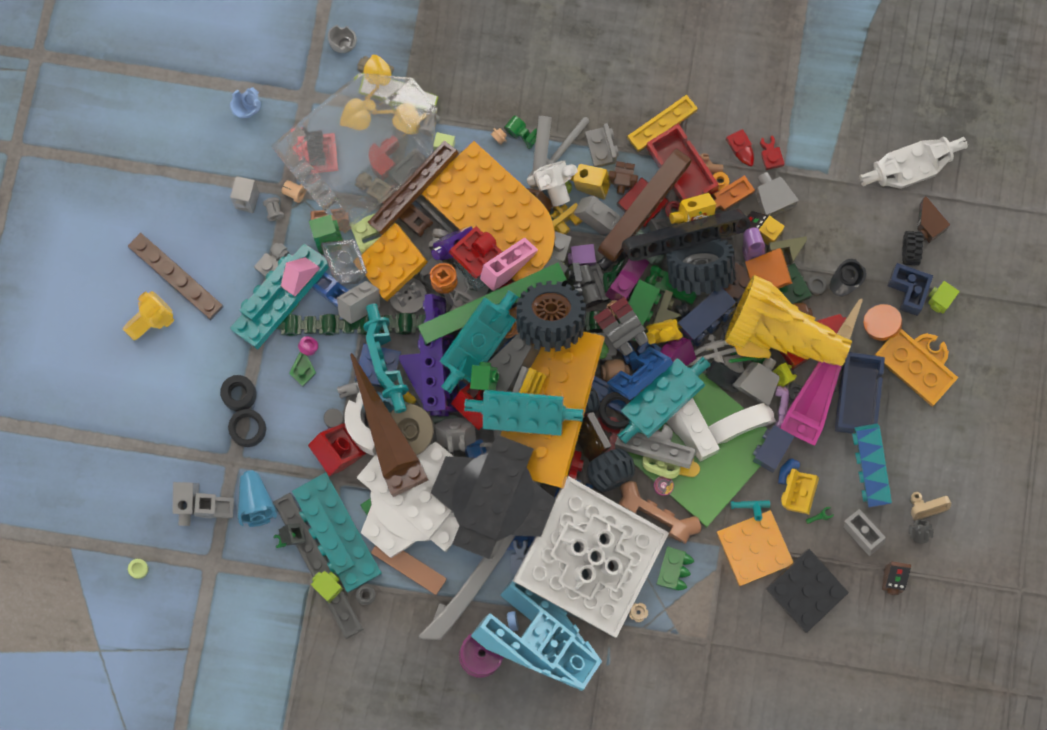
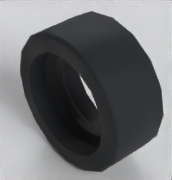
M612 392L602 399L599 407V416L602 423L608 428L621 430V428L624 429L629 425L628 418L620 422L612 421L606 413L607 405L613 400H621L628 404L633 399L629 400L617 392Z
M243 409L233 414L229 420L228 431L231 438L238 445L253 447L259 444L265 437L266 424L261 415L256 411ZM250 417L258 423V433L251 439H242L236 433V425L242 418Z

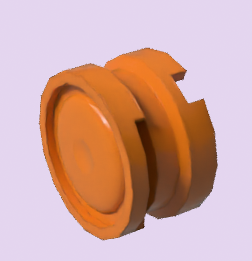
M439 263L431 269L430 281L433 289L438 293L447 294L457 287V273L452 265Z

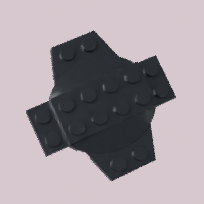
M496 435L491 450L477 458L445 456L431 494L454 512L455 518L460 525L452 545L490 559L496 542L503 540L509 535L542 536L556 499L531 478L527 466L534 451L533 448Z

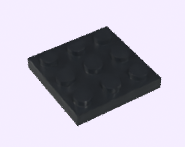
M810 549L801 554L766 588L805 633L812 629L849 593Z

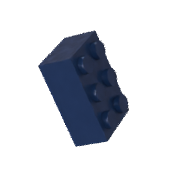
M721 287V291H714L678 322V330L684 338L691 341L693 347H698L705 341L708 333L711 335L715 333L722 321L727 322L733 316L732 313L735 311L736 301Z

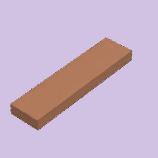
M376 545L371 551L372 555L436 596L447 578L405 551L400 552L393 558H390Z

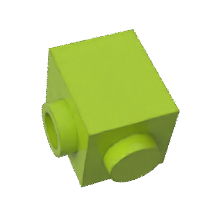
M943 281L939 288L934 287L928 295L931 297L928 304L931 305L930 307L935 312L944 314L960 291L946 281Z
M326 571L323 573L318 572L312 578L313 583L311 586L328 603L343 590L337 583L339 579L332 572L329 574Z

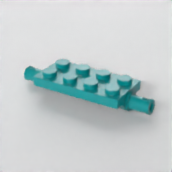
M508 290L502 301L496 305L487 298H483L440 360L442 364L451 369L450 375L441 385L443 389L452 393L460 379H466L471 383L472 365L479 366V362H487L515 323L516 319L509 314V310L517 298H519L517 295Z
M701 357L690 368L677 358L664 373L655 378L651 384L621 410L628 418L629 425L617 435L624 444H627L637 433H643L647 438L651 437L705 387L704 382L698 376L711 366L704 357Z
M485 390L483 401L465 399L464 411L482 412L483 429L561 436L562 424L565 420L583 421V409L566 408L563 405L564 397Z

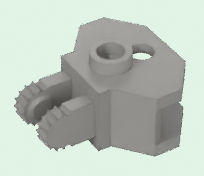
M466 418L445 419L436 424L437 443L446 447L449 452H453V450L465 451L468 445L476 442L475 426Z

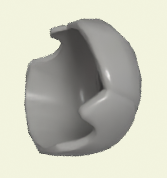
M335 25L328 32L329 44L334 51L347 53L355 48L357 37L355 32L349 29L348 26L341 28Z

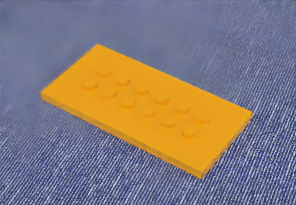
M583 332V336L581 338L578 337V342L575 345L571 342V347L568 349L562 346L561 351H555V348H550V352H547L545 347H541L531 366L532 369L546 375L539 395L564 397L563 405L566 408L583 409L584 416L605 337ZM565 420L562 424L561 436L503 430L500 436L534 449L527 466L533 481L564 489L582 422Z

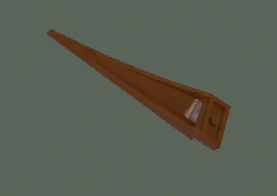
M351 353L352 364L382 475L391 495L395 497L429 479L422 463L357 359Z

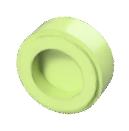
M134 559L129 563L128 573L133 578L142 579L148 574L149 567L144 560Z

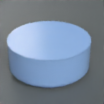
M508 612L509 629L518 631L516 612Z

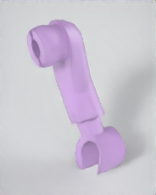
M777 386L775 395L782 398L778 409L779 418L775 425L780 427L789 407V390L786 387Z

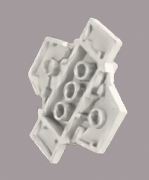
M434 442L425 451L417 455L429 480L395 497L391 495L382 475L377 453L357 476V479L371 490L372 503L361 533L390 558L404 551L416 541L432 540L445 552L452 546L460 525L455 518L454 512L431 494V490L445 456H454L437 442Z

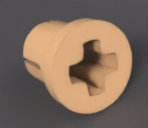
M287 180L283 185L285 187H282V194L300 203L306 194V186Z

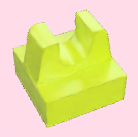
M783 363L772 371L780 377L777 386L786 387L795 380L797 375H793L790 371L791 365Z

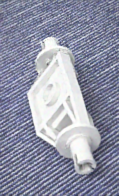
M941 137L938 140H924L886 154L880 161L874 162L873 171L859 175L860 182L863 181L861 183L862 186H866L878 181L882 187L891 186L902 189L935 177L948 162L953 161L954 152L968 147L967 141L963 142L966 139L961 137L949 142L946 137ZM894 175L895 178H887L886 176Z

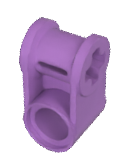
M758 228L747 229L743 234L742 250L745 261L765 254V244Z

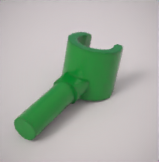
M826 507L821 510L820 514L806 519V523L809 524L820 519L829 520L834 514L827 516L825 511L831 507Z

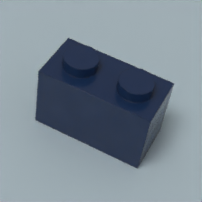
M776 425L772 429L767 428L762 437L765 439L763 445L760 446L758 444L753 452V455L756 456L753 462L773 473L795 436Z

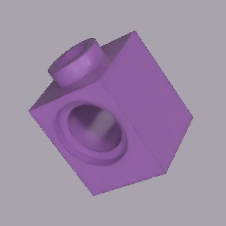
M594 244L572 246L571 253H567L569 264L580 263V266L596 264Z

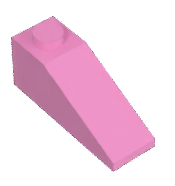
M523 238L485 263L480 280L492 291H495L507 283L538 252V249L526 238Z

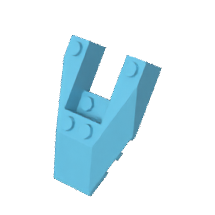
M512 579L500 596L532 621L520 638L489 613L480 622L471 637L484 648L581 691L584 690L602 660L589 642H585L581 637L579 628L576 624L573 625L564 609L516 584Z

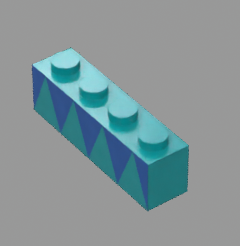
M873 424L855 427L852 439L853 444L858 447L855 458L856 463L861 466L858 476L860 483L864 484V490H861L862 500L867 503L868 507L891 504L892 499L880 426Z

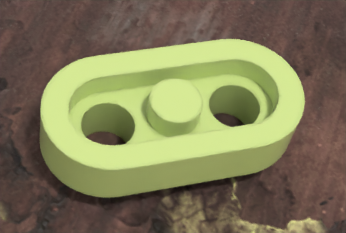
M643 456V467L649 472L669 479L676 478L680 474V466Z

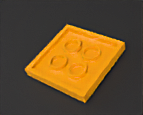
M395 223L355 260V263L372 285L379 289V294L383 299L388 301L428 261L402 228Z
M771 510L762 513L761 521H756L752 517L716 532L739 587L785 569L793 563Z

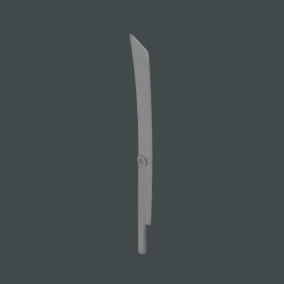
M509 535L503 540L496 542L490 559L483 557L455 597L433 622L419 634V639L442 640L486 582L516 535Z

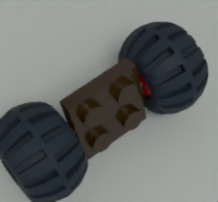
M591 387L577 441H579L585 457L590 462L587 467L589 482L600 492H607L629 481L635 474V464L632 457L621 448L606 452L611 447V444L595 416L599 409L600 400L596 390Z

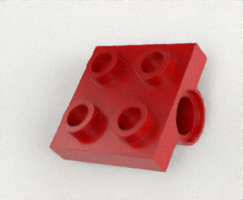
M476 226L455 244L448 253L477 279L482 273L483 265L502 253V251L496 246L497 242L490 233H483Z

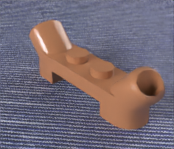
M629 481L620 486L622 498L618 504L635 514L637 510H640L672 528L668 536L686 544L690 535L700 533L701 524L698 517L693 516L678 520L674 517L675 514L669 510L664 509L662 511L657 508L658 505L653 501L641 499L636 482Z

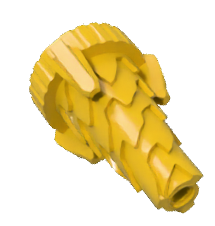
M756 275L751 278L744 290L725 335L727 344L734 346L737 354L740 356L769 359L771 347L785 354L790 352L803 359L811 358L816 361L840 366L844 364L852 344V340L836 334L831 328L815 321V317L799 311V307L791 304L771 282Z

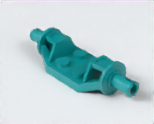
M377 304L367 305L366 310L370 321L366 322L363 328L367 331L366 341L380 386L384 389L382 396L385 399H392L395 413L405 412L407 408L405 407L403 395L409 391V388L403 384L399 370L388 371L381 348L382 345L391 341L388 331L390 320L380 317ZM398 380L399 385L395 386L393 382Z

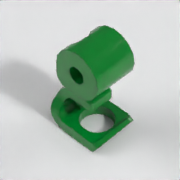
M513 116L504 126L506 132L517 139L520 136L528 149H531L536 143L537 129H534L530 134L525 122L519 117Z

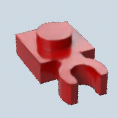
M770 136V144L765 143L764 138H761L760 141L761 147L765 149L761 151L765 170L783 167L785 164L780 147L774 148V136Z
M574 450L568 474L569 477L575 480L577 471H582L584 460H580L582 452Z

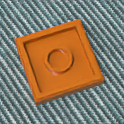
M781 248L745 262L750 280L756 275L771 282L778 289L792 284Z

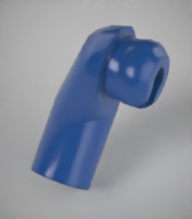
M788 459L780 467L778 484L787 485L786 479L791 469L798 470L800 467L798 460Z

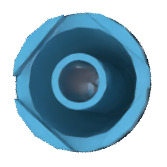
M253 470L245 471L240 476L238 522L242 526H244L243 523H248L249 527L268 524L271 522L270 518L274 516L275 519L277 517V510L259 473Z

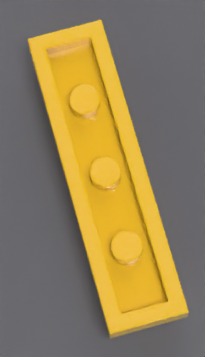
M685 95L629 134L627 139L637 152H640L647 147V142L678 123L680 124L697 112L698 108L688 95Z

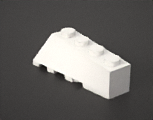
M692 398L666 423L682 439L687 447L696 449L695 456L701 462L717 454L720 448Z

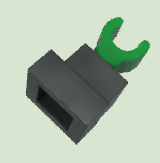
M301 523L287 524L278 529L279 534L273 537L279 539V544L276 545V548H282L286 545H298L305 542Z

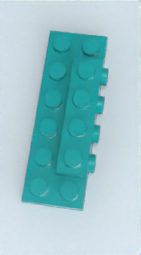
M305 243L293 256L288 254L286 257H281L276 269L269 271L262 285H257L253 290V295L241 303L239 311L242 315L230 329L258 350L332 265L330 260ZM306 257L319 266L320 269L296 296H293L281 287L287 262Z
M326 472L292 491L302 509L299 512L304 523L309 522L311 528L308 530L312 538L319 540L321 544L317 546L322 556L327 555L330 561L327 563L330 571L337 573L347 593L382 575Z

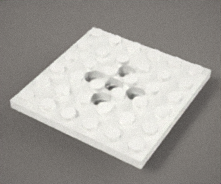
M567 476L564 489L560 488L555 498L556 502L542 536L535 537L513 582L617 638L669 533ZM601 534H604L607 539L604 545L599 540ZM575 542H578L581 547L578 553L573 548ZM593 551L598 556L596 562H593L590 557ZM609 561H612L614 564L613 571L608 569ZM583 569H586L589 573L586 580L581 575Z

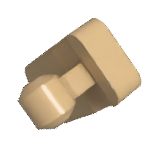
M914 492L911 495V503L914 504L911 515L914 521L945 512L951 508V501L948 496L924 503L919 492Z

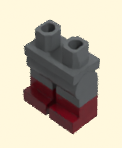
M624 296L610 306L621 323L617 322L609 308H606L593 318L614 347L619 349L624 356H627L634 351L629 345V341L635 338L639 346H642L648 342V338L644 332L646 330Z

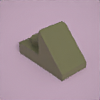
M807 236L769 243L767 250L771 252L781 248L783 255L787 252L791 265L805 246Z
M665 291L654 323L669 319L680 320V314L669 311L672 309L675 300L672 299L673 292Z

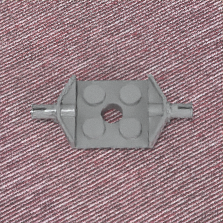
M460 263L456 269L457 287L452 292L444 294L452 307L450 311L485 296L489 289L480 280L481 275L475 279ZM473 278L476 283L475 286H470L467 279Z

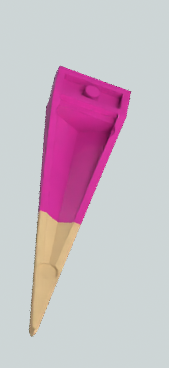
M862 298L858 300L839 329L838 335L850 340ZM818 362L788 408L779 428L815 446L825 424L840 373V365Z

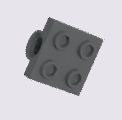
M599 263L592 266H580L582 275L580 286L583 291L582 296L584 303H586V308L611 300L605 296L603 274Z

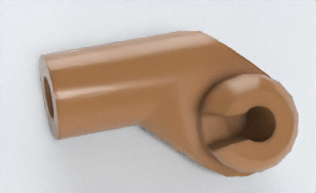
M706 153L700 155L711 173L723 172V164H713Z

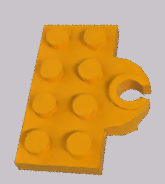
M901 329L895 337L889 338L874 356L885 357L884 366L933 407L959 378L944 366L949 353L945 342H942L939 345V350L933 351L930 349L929 344L935 342L938 336L926 333L914 340Z

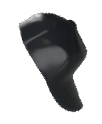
M846 259L839 265L830 280L829 287L831 292L840 297L850 294L865 281L866 269L856 259Z

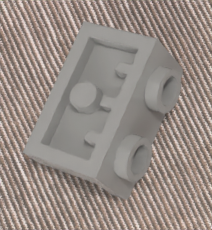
M608 123L604 124L603 128L585 131L593 166L602 167L615 164L619 152L617 145H613L614 133L612 128L609 129Z

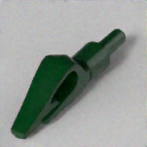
M621 258L619 263L614 265L611 272L604 273L603 285L605 293H607L608 288L621 272V267L625 262L624 258Z

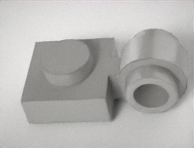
M275 243L270 250L272 256L265 253L254 266L263 276L266 277L269 271H274L278 266L277 261L289 254L287 247L282 243Z

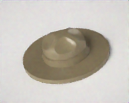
M405 404L407 408L405 412L395 413L393 410L390 414L415 454L419 455L428 448L432 441L434 433L433 422L430 415L423 408L413 404Z

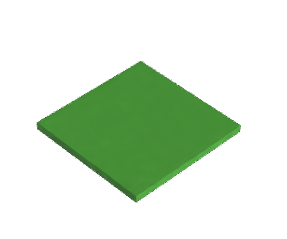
M703 373L698 376L704 382L705 387L693 399L708 428L714 423L744 410L740 404L713 381L706 378ZM664 424L659 428V431L662 432ZM767 427L755 428L728 442L718 444L720 448L718 453L701 462L694 456V462L700 466L699 474L696 477L678 475L676 478H672L674 488L669 496L692 516L698 517L700 523L707 528L761 467L753 462L756 457L753 455V452L758 444L760 446L763 445L765 439L762 437ZM673 432L671 442L686 446L682 439ZM627 452L632 457L635 466L655 483V480L660 475L649 472L643 467V456Z

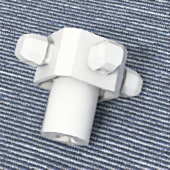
M565 161L548 164L533 172L534 175L527 178V183L531 187L538 186L541 191L547 189L552 206H559L570 201L565 183L571 179V176L577 173V168L573 164L566 165Z

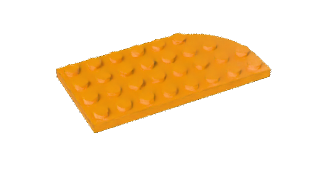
M475 141L465 148L421 194L458 230L477 226L483 233H490L497 242L496 246L502 252L523 238H526L534 245L538 252L511 278L514 282L542 270L551 259L556 238L554 225L548 210L539 199Z

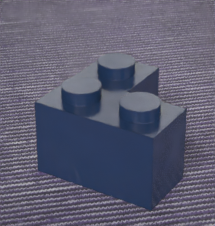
M899 263L895 265L887 286L905 292L899 310L915 316L919 315L922 311L933 275Z

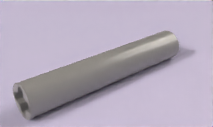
M539 116L532 175H534L533 172L546 165L552 117ZM530 186V189L539 190L538 186Z

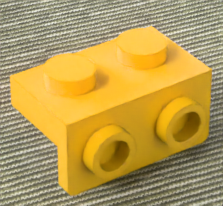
M792 468L791 473L788 474L786 479V491L783 492L781 497L782 506L789 511L809 514L819 477L817 475L801 473Z

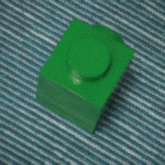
M479 362V366L472 365L470 389L496 391V383L499 381L498 367H492L489 362Z

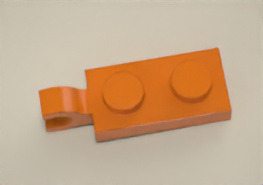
M745 175L713 195L716 203L715 211L721 208L724 212L755 192V189Z

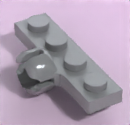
M665 424L662 432L658 429L649 438L644 434L637 433L627 444H624L619 438H617L615 448H621L627 452L690 469L696 453L694 448L671 442L673 431Z

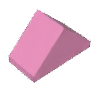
M306 257L287 262L281 287L293 296H296L320 269L319 266Z

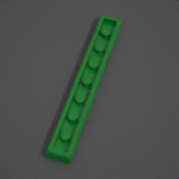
M555 263L419 325L418 329L425 344H428L463 328L484 297L496 305L502 301L508 290L521 298V293L523 291L527 292V287L532 285L536 288V283L538 282L546 285V281H552V284L556 285L557 281L564 282L567 279L559 263Z

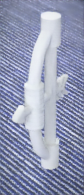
M710 334L708 340H711V342L704 344V346L694 351L695 355H698L703 351L714 349L715 353L701 357H704L705 360L714 358L715 361L724 363L722 356L734 353L736 349L734 347L718 352L717 348L730 344H727L722 339L715 341L716 337ZM697 357V359L691 362L689 365H687V367L694 365L698 360L701 359V357Z

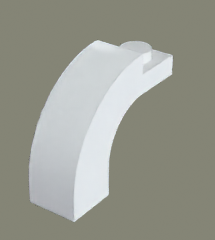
M359 392L356 397V403L350 400L347 403L345 425L355 444L364 452L375 456L377 452L371 430L365 426L366 412L361 393Z
M762 403L736 412L709 426V429L716 443L721 444L755 428L771 425L776 420L773 410Z

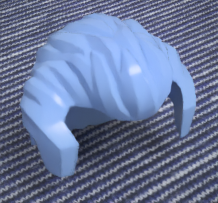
M253 87L248 88L244 93L236 90L232 94L233 98L230 102L232 114L239 118H249L255 115L261 108V102L258 98L259 92Z

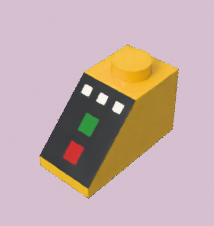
M751 211L747 216L751 222L750 228H758L764 243L767 245L776 242L784 230L785 226L769 215Z

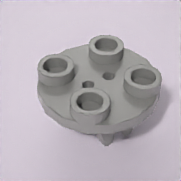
M412 278L389 300L396 311L413 314L423 308V301L427 292L419 280Z

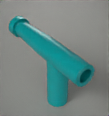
M770 500L731 501V509H753L755 520L761 521V508H770Z

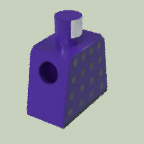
M472 226L451 232L434 242V249L431 252L435 260L440 259L441 261L452 258L453 256L448 253L449 250L458 243L457 240H461L473 229Z

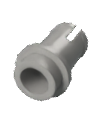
M356 380L353 383L337 387L340 398L356 393L358 395L360 392Z

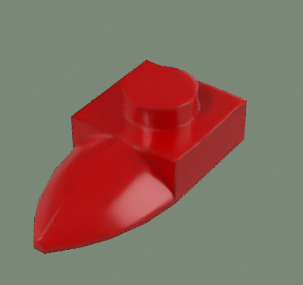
M741 129L727 136L726 141L735 156L742 163L752 167L754 164V153L751 147L752 144L744 130Z

